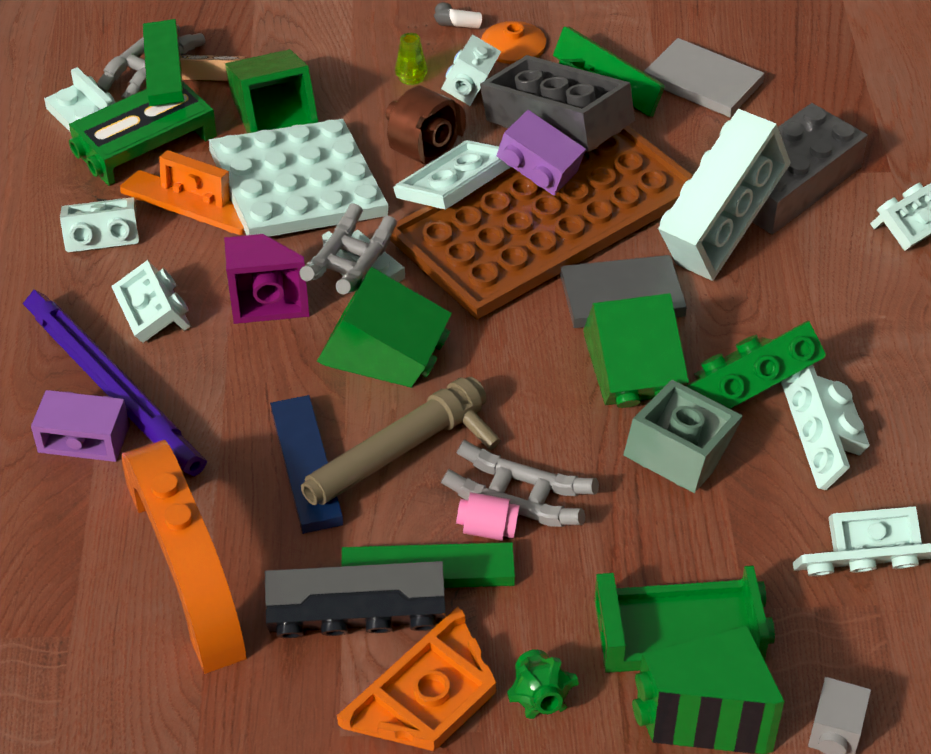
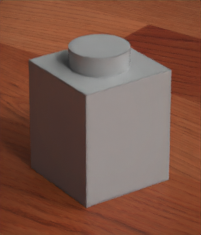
M825 677L808 747L820 750L824 754H855L861 736L871 689Z

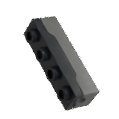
M443 561L265 571L266 625L269 633L277 632V637L298 638L304 636V631L321 630V634L325 636H340L347 634L348 628L366 627L367 633L378 634L391 632L393 630L392 626L410 625V629L413 631L432 630L437 623H440L445 618L446 614Z

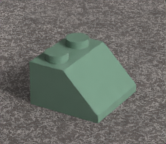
M671 380L633 418L623 456L665 477L678 486L695 493L714 472L743 415Z

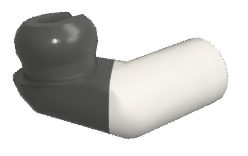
M441 2L435 7L434 18L441 26L479 29L481 26L482 14L480 12L452 9V6L446 2Z

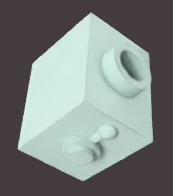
M472 34L464 49L455 55L454 64L448 68L445 76L447 79L441 89L471 106L481 88L480 83L486 80L502 51Z

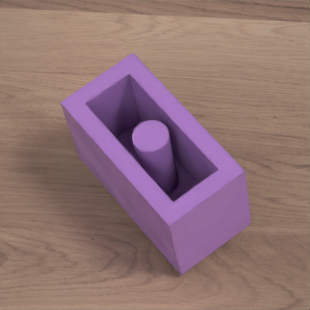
M527 110L504 132L496 156L554 196L577 173L586 148Z
M46 390L31 424V429L38 453L116 462L130 425L124 399Z

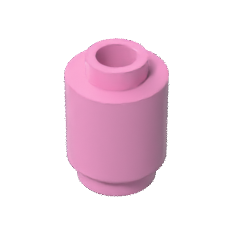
M470 492L469 500L460 499L456 524L464 525L463 534L503 541V537L514 538L520 505L511 504L510 499Z

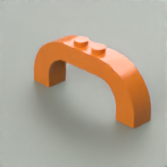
M161 440L122 453V464L128 489L138 513L147 512L169 565L184 609L190 640L204 674L247 659L240 623L222 565L171 447L166 440Z

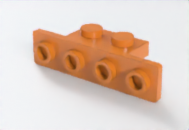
M167 150L159 157L160 177L138 170L120 185V192L122 194L134 197L139 201L156 205L238 235L245 233L234 205L230 201L229 171Z

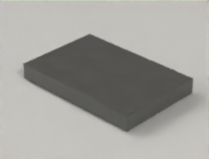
M670 255L561 267L560 277L573 328L585 326L593 303L671 293L675 317L686 316L687 306Z

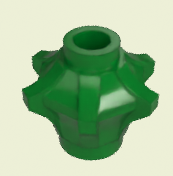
M529 650L523 653L516 661V679L512 687L507 691L509 702H519L525 708V716L529 719H534L539 713L552 714L558 710L562 712L567 708L564 700L569 690L579 685L578 677L576 674L560 668L562 664L560 658H549L548 654L542 650Z

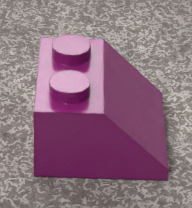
M264 234L224 237L226 271L234 324L310 317L307 283L301 279L299 274L300 269L305 266L304 256Z

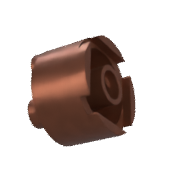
M418 85L409 89L398 101H392L386 109V118L389 120L387 136L390 148L422 164L427 165L453 149L458 136L463 138L466 128V115L463 107L453 99Z

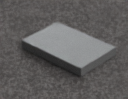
M677 38L643 71L664 84L665 91L727 117H731L764 81L765 74L680 38Z

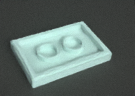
M466 140L400 181L393 188L396 198L446 210L509 169L510 166L496 156L499 146Z

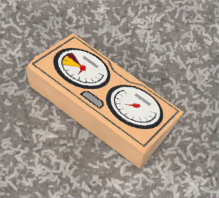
M181 55L182 80L228 81L225 63L247 59V57Z

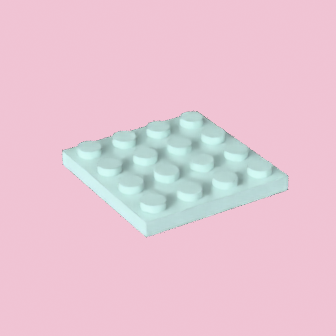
M331 119L324 122L293 125L291 127L260 130L253 133L227 135L221 138L209 139V151L216 167L229 171L230 199L246 235L264 234L270 237L338 225L351 203L357 204L363 209L358 221L388 216V203L344 119Z

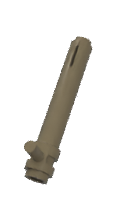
M473 377L458 378L448 384L446 389L442 388L428 397L425 404L306 476L305 482L301 484V491L305 499L312 505L318 503L324 505L443 429L451 430L462 422L489 450L494 449L501 439L476 414L481 411L482 405L486 402V393L483 386Z

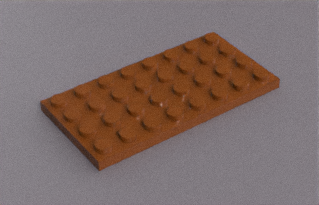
M626 126L620 133L611 136L596 149L589 152L585 151L577 173L554 196L542 187L537 186L532 180L513 167H510L446 210L427 205L397 221L390 241L478 320L560 274L561 267L576 265L663 216L667 210L673 207L680 196L684 183L690 180L693 175L631 127Z

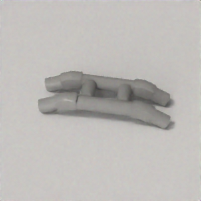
M197 33L180 36V56L194 50L196 47L203 46L205 44L204 35ZM143 37L107 64L103 70V75L97 82V86L105 93L108 92L114 81H117L120 75L127 70V67L137 72L129 81L130 85L121 98L125 99L145 90L147 87L145 59L140 58L144 54Z
M351 203L345 215L336 226L334 233L319 253L300 269L301 279L304 281L316 280L323 276L326 269H330L344 274L342 279L336 283L338 293L347 294L356 291L370 267L373 266L378 257L387 248L390 237L397 225V220L391 216H384L369 243L352 238L351 236L363 209L361 206ZM342 249L356 254L360 258L357 262H353L336 256V254Z
M465 439L461 442L456 454L472 462L473 466L483 472L495 475L489 488L468 477L466 479L450 469L447 470L440 482L457 492V495L465 500H469L470 492L510 499L511 504L520 505L518 515L538 520L540 524L551 527L583 525L585 522V511L582 508H564V506L546 504L545 500L550 490L563 496L595 495L599 490L597 478H578V476H567L560 473L554 474L503 459L501 456L493 454L484 448H478ZM511 478L534 485L528 500L505 493Z

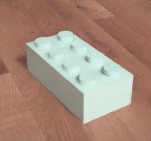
M738 109L732 119L723 125L720 137L712 149L705 152L699 168L693 177L684 183L679 198L673 207L664 213L660 221L658 230L676 265L711 281L715 279L791 164L776 123Z

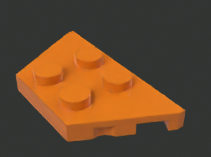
M456 607L337 715L338 725L345 730L430 751H435L496 693V681L489 666L482 660V651L476 638H472L468 630L463 610Z

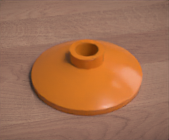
M521 21L497 23L489 27L481 40L502 51L496 61L506 64H513L526 55L538 58L546 48L544 33L538 27Z

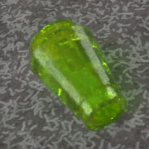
M405 33L400 37L395 74L402 83L415 85L424 80L428 68L420 36L416 33Z

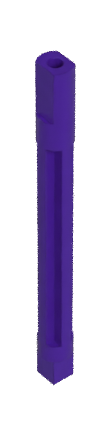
M34 289L23 302V305L34 315L35 320L108 396L124 399L128 417L153 443L166 440L183 472L194 477L200 474L205 468L207 460L182 436L181 431L54 301H51L46 295Z

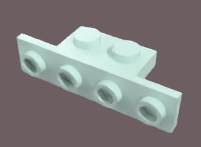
M812 364L782 380L781 384L817 488L827 490L850 468L845 451L861 455L870 444L864 431V424L853 402L852 392L848 386L840 381H832L817 376Z
M916 506L833 513L828 518L834 552L801 555L793 562L794 571L807 570L808 576L834 573L833 567L850 566V572L853 573L867 572L877 569L876 564L890 562H892L893 569L918 566V560L931 559V543L922 544Z

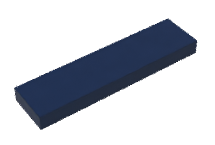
M310 396L271 402V413L302 534L343 526V516L337 497L324 505L319 503L312 505L305 499L301 491V484L305 482V477L328 463Z

